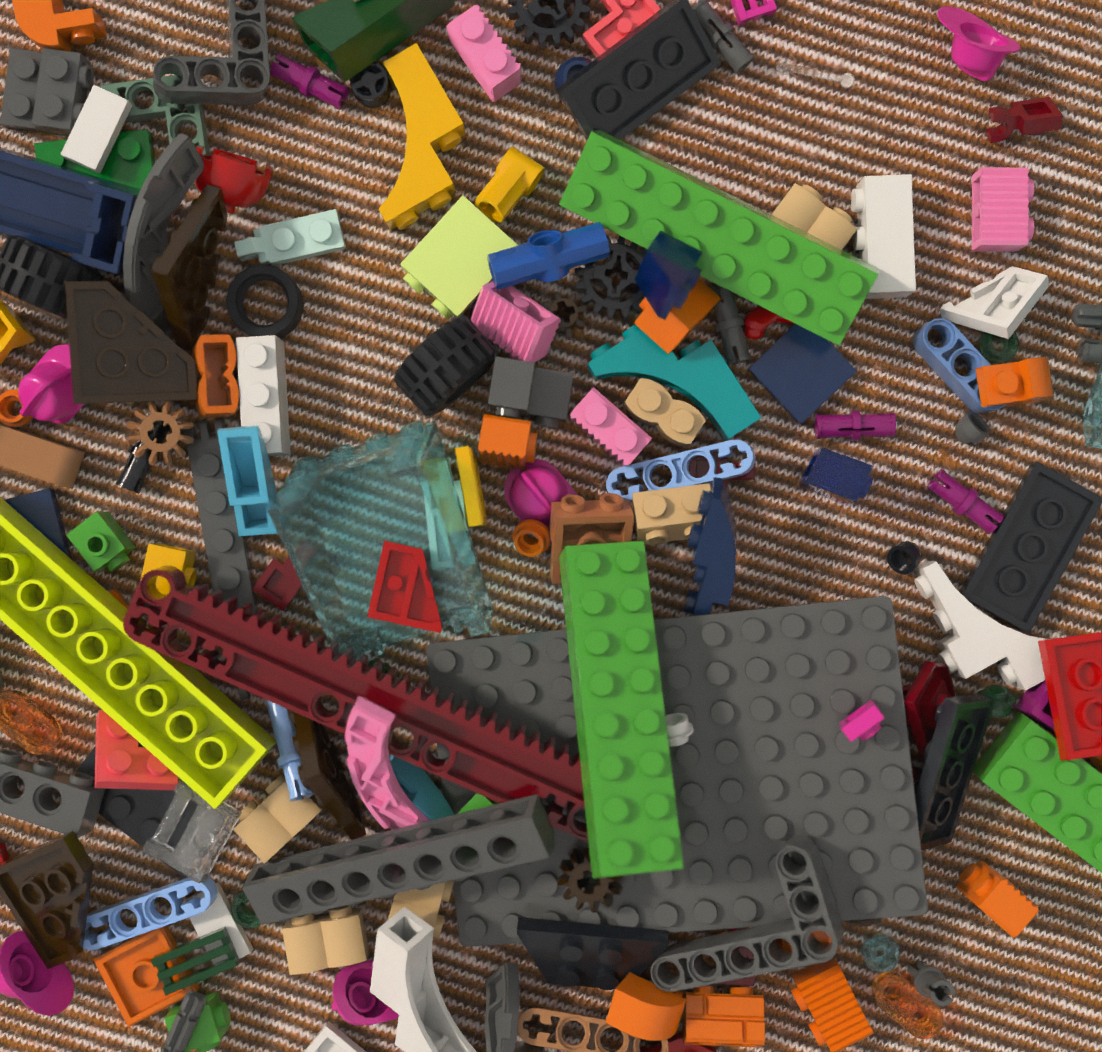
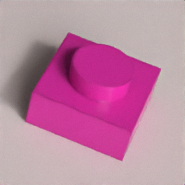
M871 699L839 722V725L851 742L858 737L861 741H864L880 730L882 726L879 722L885 717Z

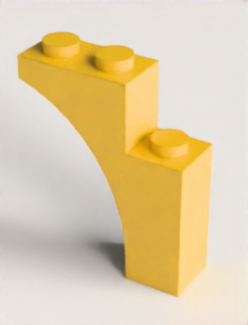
M417 43L383 62L387 75L402 101L407 128L406 152L400 175L391 193L378 208L390 231L396 227L399 230L405 229L419 219L418 214L430 207L433 211L438 210L452 200L451 195L456 193L454 184L435 152L440 149L442 152L451 150L462 141L461 137L466 135L461 118Z

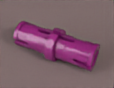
M282 53L276 55L275 60L279 61V64L272 62L270 68L271 77L278 78L298 88L300 94L307 98L312 95L338 110L344 107V103L341 100L347 101L350 92L348 86H344L322 75L320 69L314 66L308 68Z
M851 410L849 414L841 415L816 414L814 424L816 439L849 437L850 441H859L860 437L893 438L896 432L895 414H860L859 410Z
M940 469L933 477L943 483L945 487L936 480L929 481L926 487L928 490L933 491L952 505V511L957 515L964 514L987 534L992 533L998 526L985 516L993 522H1002L1004 518L1003 513L998 512L979 498V492L974 488L969 487L967 489L947 474L944 469Z

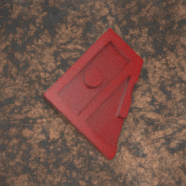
M384 541L367 617L441 633L442 623L423 549Z

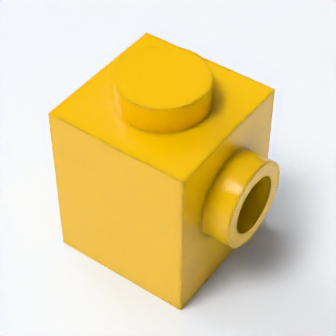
M148 543L141 578L151 570L170 565L181 570L186 579V586L193 588L197 577V569L193 568L196 551L161 543ZM163 576L157 577L156 588L160 593L168 595L170 590L169 582Z

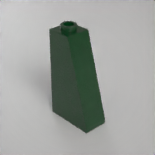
M327 0L292 17V20L306 49L342 81L346 82L455 6L454 0H358L356 2L354 0Z

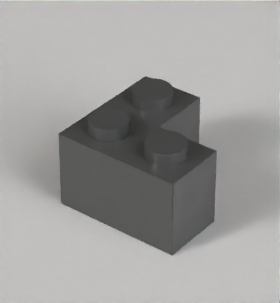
M495 356L488 405L491 411H495V415L519 420L520 416L536 418V425L558 428V422L566 423L574 374L535 368V363Z

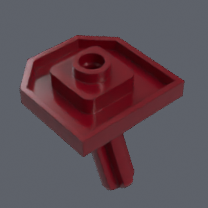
M925 661L914 682L910 685L902 686L907 727L912 729L921 758H924L925 748L933 738L937 725L935 714L938 707L944 702V698L955 697V688L945 663Z

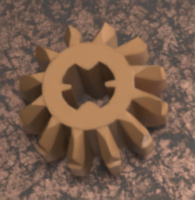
M148 401L150 415L146 416L138 407L133 410L134 414L142 420L141 424L127 421L126 427L130 430L139 431V435L127 437L126 442L127 444H135L142 441L143 445L135 451L134 455L140 458L148 449L152 452L149 457L150 465L156 464L158 453H163L165 464L171 465L172 458L168 451L173 449L179 457L183 458L186 452L177 445L178 441L185 444L193 443L194 439L192 437L180 435V431L193 428V423L187 421L178 424L177 421L184 416L185 410L180 408L173 416L169 415L171 401H164L162 412H157L154 401ZM157 422H162L163 428L168 425L172 433L166 435L167 442L163 444H157V438L152 441L148 436V433L154 430L153 424Z

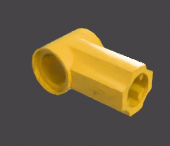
M514 146L510 147L498 164L493 178L477 196L474 205L492 222L502 223L523 195L528 197L542 178L545 167Z

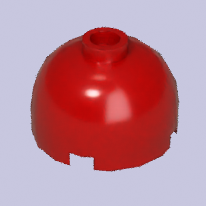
M196 146L198 153L203 159L204 167L203 172L194 181V185L200 193L206 184L221 188L227 213L234 214L236 207H251L265 196L271 182L273 167L266 164L265 170L262 171L257 169V161L215 148L211 156L203 154L205 146Z

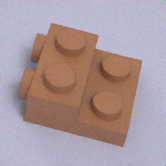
M606 493L600 497V500L585 501L579 495H566L562 497L561 502H551L549 535L552 542L550 562L552 584L561 583L559 556L565 546L632 542L634 514L628 499H623L618 494Z

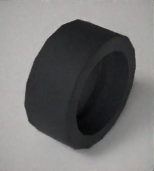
M265 264L250 266L238 273L228 287L226 297L228 314L236 327L251 337L275 335L281 339L291 333L301 320L304 308L302 292L295 281L278 267ZM267 280L275 282L283 288L287 295L288 305L285 314L279 321L264 326L255 324L247 317L244 312L243 299L250 286L256 282Z

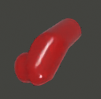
M758 305L745 316L743 333L747 338L756 340L763 336L764 329L773 322L790 325L795 323Z

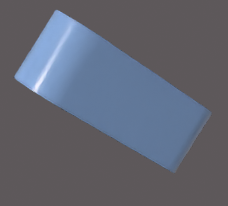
M938 318L917 329L913 337L915 350L971 411L983 414L999 410L1006 405L981 407L975 369L991 364L953 323L947 319ZM930 329L938 331L942 337V344L939 348L934 347L928 341V331ZM957 357L962 358L967 363L968 371L965 376L959 375L954 369V361Z

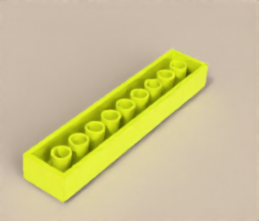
M0 497V620L214 809L219 807L233 794L274 747L276 740L194 667L130 639L123 627L124 617L128 609Z

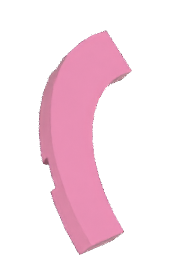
M359 696L348 718L345 742L347 743L349 755L347 766L360 798L384 829L390 828L394 830L430 821L405 794L392 769L388 741L395 714Z

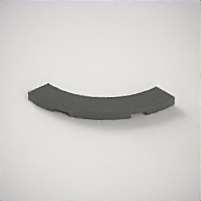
M179 133L166 147L142 185L129 220L123 258V279L126 299L164 331V334L172 339L173 333L169 327V321L152 275V267L155 259L162 255L167 247L170 232L166 229L172 212L179 208L187 191L203 172L204 167L203 159L190 137Z
M506 962L485 980L486 1014L484 1030L486 1052H514L519 1018L518 964Z

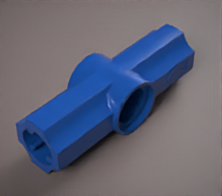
M598 222L563 233L557 230L537 232L529 237L528 243L487 254V261L494 285L499 290L533 279L542 282L557 281L565 277L569 273L570 268L608 258L610 248L604 227Z

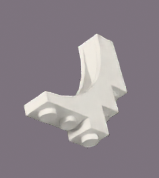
M925 561L919 564L914 570L918 576L914 579L915 585L925 599L930 598L936 609L933 612V617L939 628L944 633L949 632V635L937 641V644L942 651L938 653V658L941 663L947 664L950 674L954 673L956 676L967 679L999 661L1000 664L997 665V670L1007 685L1012 684L1013 687L1026 691L1045 680L1038 641L1047 639L1029 636L1001 625L975 608L953 586L937 561Z

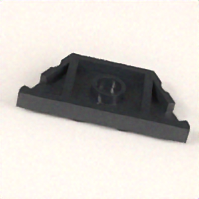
M518 917L517 935L547 983L560 984L566 987L583 986L600 988L602 990L616 989L629 972L639 976L668 948L669 944L668 931Z

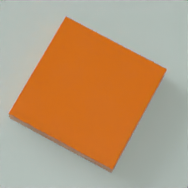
M167 925L132 937L97 955L93 959L128 1028L184 999V996L189 991L197 992L200 988L198 983H195L165 996L163 991L164 983L159 981L157 976L159 971L157 966L153 967L151 959L155 955L178 946ZM181 955L166 963L168 967H171L186 960ZM188 969L172 977L173 980H177L192 972Z

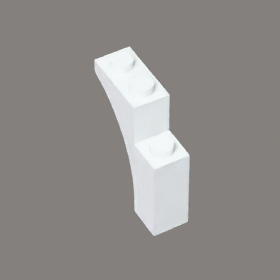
M403 907L377 929L370 993L399 1014L395 1045L404 1052H477L454 1022L437 985L432 962L434 928L406 907Z

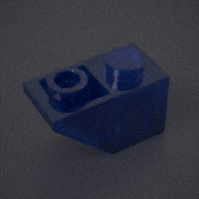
M662 231L658 233L649 246L634 280L657 316L666 320L673 307L681 310L690 291L696 285L703 270L697 267L703 252Z
M825 448L816 449L799 485L839 504L853 503L857 501L858 497L863 499L868 493L873 482V477L869 476L873 466Z

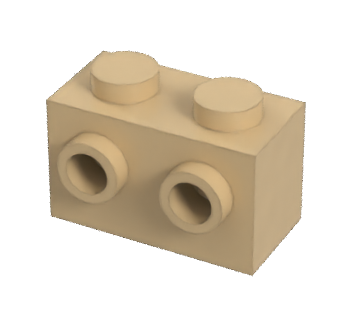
M710 483L632 493L636 541H644V544L660 545L669 541L688 540L692 524H700L702 515L697 514L702 491L710 492Z

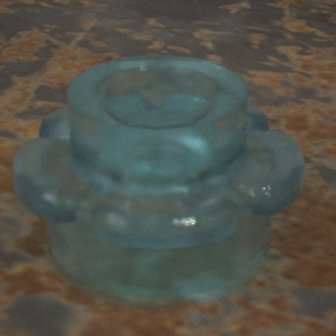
M882 933L875 934L872 937L873 939L866 940L862 946V955L865 956L864 962L873 971H891L898 964L900 948L896 941L890 940L888 935ZM880 949L884 950V954L882 956L877 955V952Z

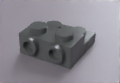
M10 48L0 124L10 129L69 137L86 102L87 89H90L93 85L94 72L91 63L81 53L48 48H42V52Z

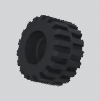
M8 235L0 252V290L30 305L66 319L65 282L104 280V277L98 270L72 261L71 257L18 235Z
M461 316L445 323L419 344L399 366L394 382L425 417L435 415L460 398L490 369L495 362V356L497 357L498 351L467 316Z

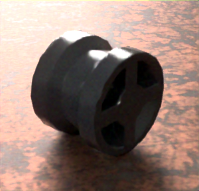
M377 62L372 63L349 79L356 99L367 108L381 107L390 98L392 89L387 72Z

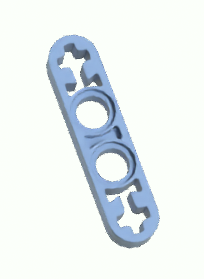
M729 440L629 466H622L614 469L608 475L606 489L608 493L618 494L623 499H628L629 502H632V493L643 492V485L630 486L628 488L629 494L625 495L624 491L616 489V484L622 481L621 476L624 474L630 480L642 478L638 472L643 469V480L648 491L712 483L714 477L721 478L722 480L747 474L754 467L756 461L755 452L744 441ZM735 447L740 452L747 453V458L741 461L742 467L736 468L733 463L721 464L723 473L717 474L718 464L712 454L713 452L719 451L718 457L721 459L732 456V449ZM697 456H704L709 462V471L701 478H695L689 472V463ZM659 465L668 466L672 472L671 481L664 487H658L652 481V472Z
M198 874L94 910L87 914L83 948L98 950L198 915L208 909L216 900L217 886L209 876ZM193 889L204 892L205 896L201 900L199 897H194L183 903L182 897L189 894ZM156 897L166 898L170 902L172 907L170 915L165 916L157 912L154 905ZM122 909H129L137 916L136 927H128L123 924L120 916ZM109 922V928L99 935L97 933L91 934L89 931L91 925L93 928Z

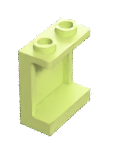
M462 195L401 262L400 265L406 273L403 280L418 294L423 290L435 299L431 305L447 320L452 315L455 318L465 316V311L479 297L482 286L493 281L488 266L487 254L518 245Z

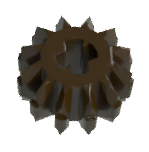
M589 842L584 844L582 853L574 847L570 849L568 853L570 860H562L559 868L565 874L560 875L557 879L558 885L568 887L563 894L564 900H570L574 896L578 898L575 905L577 910H581L585 902H589L593 913L598 912L600 902L607 907H611L614 903L613 895H621L623 886L618 881L624 879L625 875L599 877L596 884L589 883V877L586 880L584 879L586 871H592Z

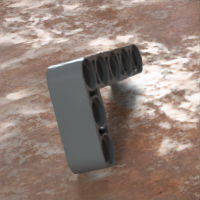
M226 0L230 57L166 56L159 59L154 65L153 88L158 98L171 104L254 105L261 102L266 95L270 79L265 0H248L255 7L249 11L242 10L237 6L236 2L239 0ZM241 38H251L258 47L255 49H245L238 40ZM165 74H175L182 82L177 86H167L162 82L161 77ZM205 75H214L219 78L222 84L218 87H208L202 82L201 78ZM248 75L254 76L261 85L257 88H249L242 83L241 78Z
M803 835L789 838L776 857V869L792 919L671 944L652 964L650 972L654 984L663 991L674 992L822 963L832 959L840 946L844 931L815 842ZM797 851L805 857L807 865L799 866L794 864L789 858V852ZM801 892H813L817 896L819 904L811 905L803 900ZM823 931L827 933L832 942L829 944L819 942L813 932ZM775 939L788 941L792 951L781 950L777 946ZM744 946L751 950L754 959L742 956L738 947ZM702 954L710 955L715 960L717 966H710L704 962ZM666 962L674 963L680 973H674L669 970Z

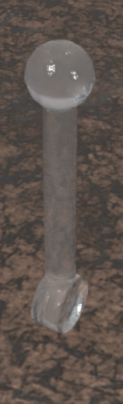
M781 58L776 65V70L780 75H787L789 72L838 82L844 88H850L855 83V77L851 73L839 75L792 64L788 58Z

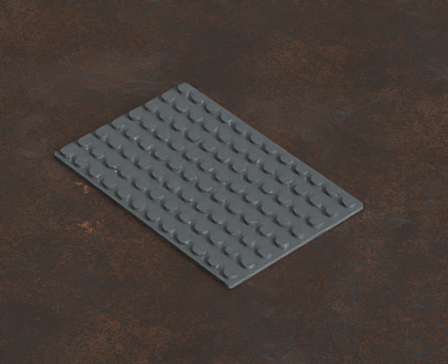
M887 596L654 620L665 715L684 713L688 716V721L693 724L694 732L688 736V742L680 746L669 747L684 869L625 875L624 879L618 881L623 886L621 895H613L614 903L611 907H607L600 902L598 912L593 913L589 902H585L583 908L577 910L575 905L578 898L575 896L570 900H564L563 894L568 887L560 886L557 883L559 876L565 874L559 868L562 860H570L568 855L570 849L574 847L582 853L584 844L588 842L552 826L555 835L549 858H545L535 864L524 863L507 867L497 873L486 872L469 876L465 880L454 881L453 884L459 941L465 947L522 943L517 935L518 917L665 930L668 933L757 927L792 919L775 861L777 854L789 838L803 835L815 842L819 850L841 921L924 915L928 910L892 600ZM566 629L434 642L427 646L431 690L436 686L440 687L441 699H444L451 692L454 694V705L458 706L464 699L469 700L468 711L473 712L479 705L483 706V717L486 719L493 712H496L497 724L499 725L510 718L512 719L513 731H516L523 724L526 726V737L530 738L536 731L541 732L540 743L545 744L553 737L555 738L556 750L568 744L569 756L573 757L579 751ZM872 699L885 717L879 722L882 727L873 736L864 741H861L858 737L851 742L841 730L839 722ZM437 743L438 758L444 759L450 756L448 748L443 744ZM441 777L443 796L453 813L457 814L472 799L476 792ZM550 793L546 799L542 798L544 805H549L551 801H555V795ZM569 800L567 801L566 808H563V814L565 815L567 814ZM580 809L574 816L578 821L586 823L585 809ZM797 851L789 852V858L794 864L799 866L807 865L806 859L801 853ZM586 871L584 879L586 880L589 877L588 882L596 884L598 878H592V871ZM801 892L804 901L811 905L819 904V900L813 892Z

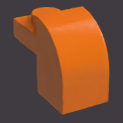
M12 0L15 18L19 27L40 49L48 48L71 52L70 43L89 45L94 43L97 38L107 37L105 22L93 8L65 12L63 0Z
M1047 357L1028 358L1019 362L982 366L975 369L982 408L1006 404L1004 407L1037 403L1054 397Z
M629 972L615 989L605 1023L640 1039L652 1041L669 1039L676 1034L686 1003V999H684L685 993L680 990L674 992L663 991L655 984Z

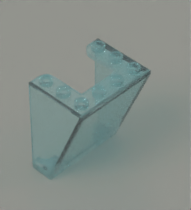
M415 421L402 427L401 432L389 436L385 432L378 433L367 438L364 444L351 447L350 444H344L331 450L327 456L316 459L314 455H311L294 463L292 471L286 477L281 490L276 494L277 497L268 513L330 645L335 641L339 642V654H343L349 648H352L353 660L355 661L360 658L361 654H368L370 651H374L375 655L379 656L384 653L387 644L432 632L367 617L384 541L423 549L442 628L452 626L454 632L457 633L463 630L464 623H466L471 637L490 632L493 608L435 421L423 424L422 421Z

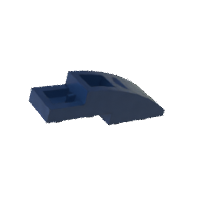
M717 477L713 479L710 492L702 491L697 514L702 515L700 524H692L687 546L694 548L692 564H696L693 581L698 582L696 590L689 589L686 596L684 612L690 613L689 616L710 614L713 602L729 606L733 591L736 570L735 516L725 484L721 478Z

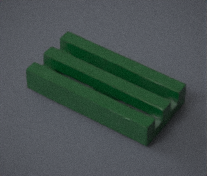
M225 926L155 955L151 962L153 967L157 966L159 971L157 976L159 981L164 983L163 991L166 996L236 967L240 960ZM221 939L223 944L220 947L174 966L168 967L166 963L169 960ZM224 954L228 956L225 960L173 980L172 976Z

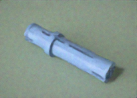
M266 700L280 755L277 763L278 767L284 771L290 795L289 799L290 801L303 800V795L309 798L314 795V791L312 788L306 789L303 786L298 774V766L302 765V761L296 752L292 739L297 734L296 727L291 722L288 709Z

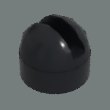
M910 541L897 543L887 554V561L892 570L903 575L915 570L922 558L920 548Z

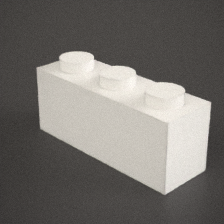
M911 174L864 176L856 185V189L852 190L851 208L853 212H857L858 227H856L857 230L853 234V248L855 251L859 250V259L879 268V274L865 299L906 298L916 291Z
M275 335L236 337L241 427L259 425L268 456L291 455L284 341Z

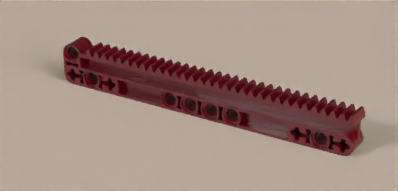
M167 565L151 570L144 574L139 581L123 622L125 633L133 641L343 734L346 732L348 718L353 706L360 696L395 714L388 741L390 755L498 803L538 794L542 803V798L546 799L549 793L554 794L555 801H551L549 805L542 803L551 826L588 842L587 822H580L574 816L580 809H585L579 751L573 757L569 756L568 744L556 750L555 738L553 737L545 744L540 743L541 732L536 731L530 738L526 737L525 725L522 724L516 731H513L512 719L510 718L499 725L497 724L496 712H493L487 719L483 717V706L479 705L473 712L468 711L469 700L464 699L458 706L454 705V694L450 692L444 699H441L440 687L438 686L427 693L425 692L424 680H421L415 687L411 685V674L407 673L401 680L396 679L397 668L392 667L386 674L382 673V662L378 660L372 667L367 666L368 655L366 654L355 661L353 660L352 648H349L343 654H339V642L335 641L326 648L324 647L323 635H320L312 642L310 641L309 629L306 628L297 635L295 634L296 623L294 622L281 628V617L278 615L267 622V610L262 609L252 615L251 603L237 608L238 598L235 596L223 602V591L218 590L209 595V585L206 583L194 589L186 586L184 574L174 566ZM158 576H163L169 582L170 590L168 595L160 593L156 588ZM146 614L149 615L148 623L153 625L149 629L146 628L147 621L142 618ZM179 628L186 630L190 634V647L183 646L178 641L177 631ZM202 647L205 648L204 651L199 652ZM218 647L223 648L222 655L226 658L223 661L218 660L219 652L215 650ZM329 694L336 697L339 702V710L330 711L326 709L322 704V695ZM397 727L407 728L412 733L413 740L408 743L398 741L394 736V729ZM436 743L443 744L448 748L450 756L444 759L436 758L431 754L429 747ZM569 800L567 814L565 815L563 814V808H566L567 801Z

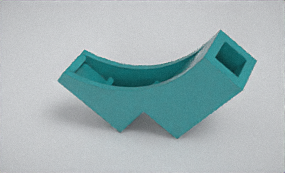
M635 324L622 333L623 341L613 347L608 342L590 354L592 361L587 363V369L594 380L621 376L650 379L672 388L688 398L708 417L723 441L730 439L761 419L758 411L712 340L703 345L699 340L694 341L679 352L682 358L678 360L673 351L668 355Z

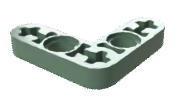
M176 75L161 77L162 82L167 86H177L182 82ZM153 78L98 86L124 98L123 94H125V99L129 100L133 105L124 123L166 117L169 143L178 136V130L183 124H195L197 126V135L192 142L195 147L198 145L205 146L203 154L210 155L203 104H186V108L190 113H183L182 104L166 103L158 98L154 92ZM148 90L153 92L154 102L152 106L147 109L136 107L135 99L141 91ZM194 183L190 189H197Z

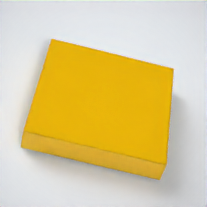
M469 446L455 448L469 527L484 526L488 523L476 453Z

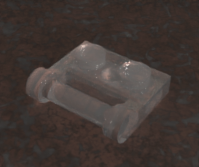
M179 779L174 788L176 792L174 799L154 836L147 839L142 850L147 855L167 863L195 882L202 883L209 876L242 812L226 802H223L214 809L184 781ZM190 800L198 804V807L174 849L167 843Z

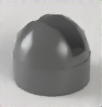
M969 411L956 424L955 434L960 442L967 445H976L990 435V429L978 414Z

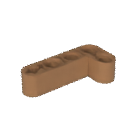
M0 423V466L55 485L73 489L85 455L84 451Z
M536 1007L524 1011L518 1019V1034L525 1043L569 1052H641L639 1049L641 1039L621 1031L623 1043L620 1048L612 1051L606 1049L601 1043V1034L605 1029L613 1026L605 1023L606 1019ZM534 1014L540 1015V1022L542 1024L553 1025L552 1016L559 1017L560 1021L556 1028L557 1042L549 1040L552 1033L549 1031H540L537 1037L531 1036V1029L525 1028V1022L533 1020ZM569 1021L579 1022L585 1030L584 1039L577 1044L568 1043L564 1039L563 1027ZM667 1039L660 1040V1052H668Z

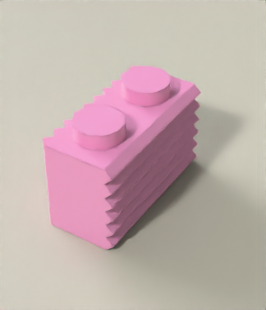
M472 6L446 26L450 43L492 102L499 100L521 84V63L516 62V57L512 56V51L507 49V44H503V38L498 36V31H494V25H490L489 19L485 18V13L481 12L480 6Z
M981 167L972 175L973 252H1016L1027 246L1032 239L1034 220L1028 216V204L1033 199L1034 182L1028 177V167Z
M493 281L482 286L470 319L490 343L497 344L499 348L505 349V352L509 353L511 359L533 363L548 354V349L551 347V343L554 340L553 337L556 334L555 331L559 328L558 324L561 322L559 317L513 286L497 290Z
M594 387L570 413V423L576 422V428L581 427L582 432H587V437H593V442H598L599 447H604V452H610V457H616V462H621L622 466H629L652 439Z

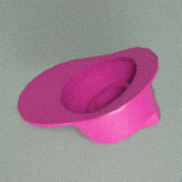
M948 6L938 9L937 16L940 22L954 33L951 48L952 60L964 73L982 81H989L1001 66L1007 54L1020 50V45L1015 40L1000 34L974 14L963 9Z
M69 344L56 345L47 351L32 371L22 378L18 387L19 398L23 406L19 413L22 416H32L40 421H52L57 424L66 423L84 405L73 404Z
M535 459L534 463L527 462L526 469L522 472L519 468L516 470L512 469L507 474L504 483L505 499L520 521L526 519L540 521L549 531L551 502H561L562 497L566 495H577L553 465L540 459Z
M17 931L5 939L0 948L1 994L13 999H20L37 1014L46 1016L59 1014L69 1006L73 998L74 983L71 973L64 963L47 969L24 931Z
M374 960L348 965L335 977L333 984L334 1001L331 1005L332 1011H337L344 1021L352 1025H374L395 1020L399 1017L398 1013L370 993Z

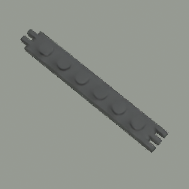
M222 417L214 419L216 434L211 433L208 420L199 421L201 437H197L194 424L193 428L184 430L185 436H190L194 439L192 444H187L213 593L222 590L223 602L233 596L237 597V608L251 603L252 615L259 612L256 592L252 590L254 581L246 536L238 535L234 506L229 504L217 433L219 428H226L225 421ZM238 687L241 700L250 699V692Z

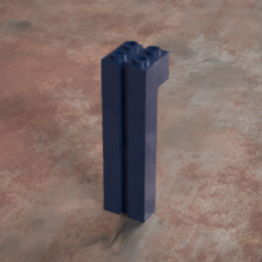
M0 147V233L18 235L40 245L72 254L71 260L115 274L123 273L124 247L128 224L141 189Z

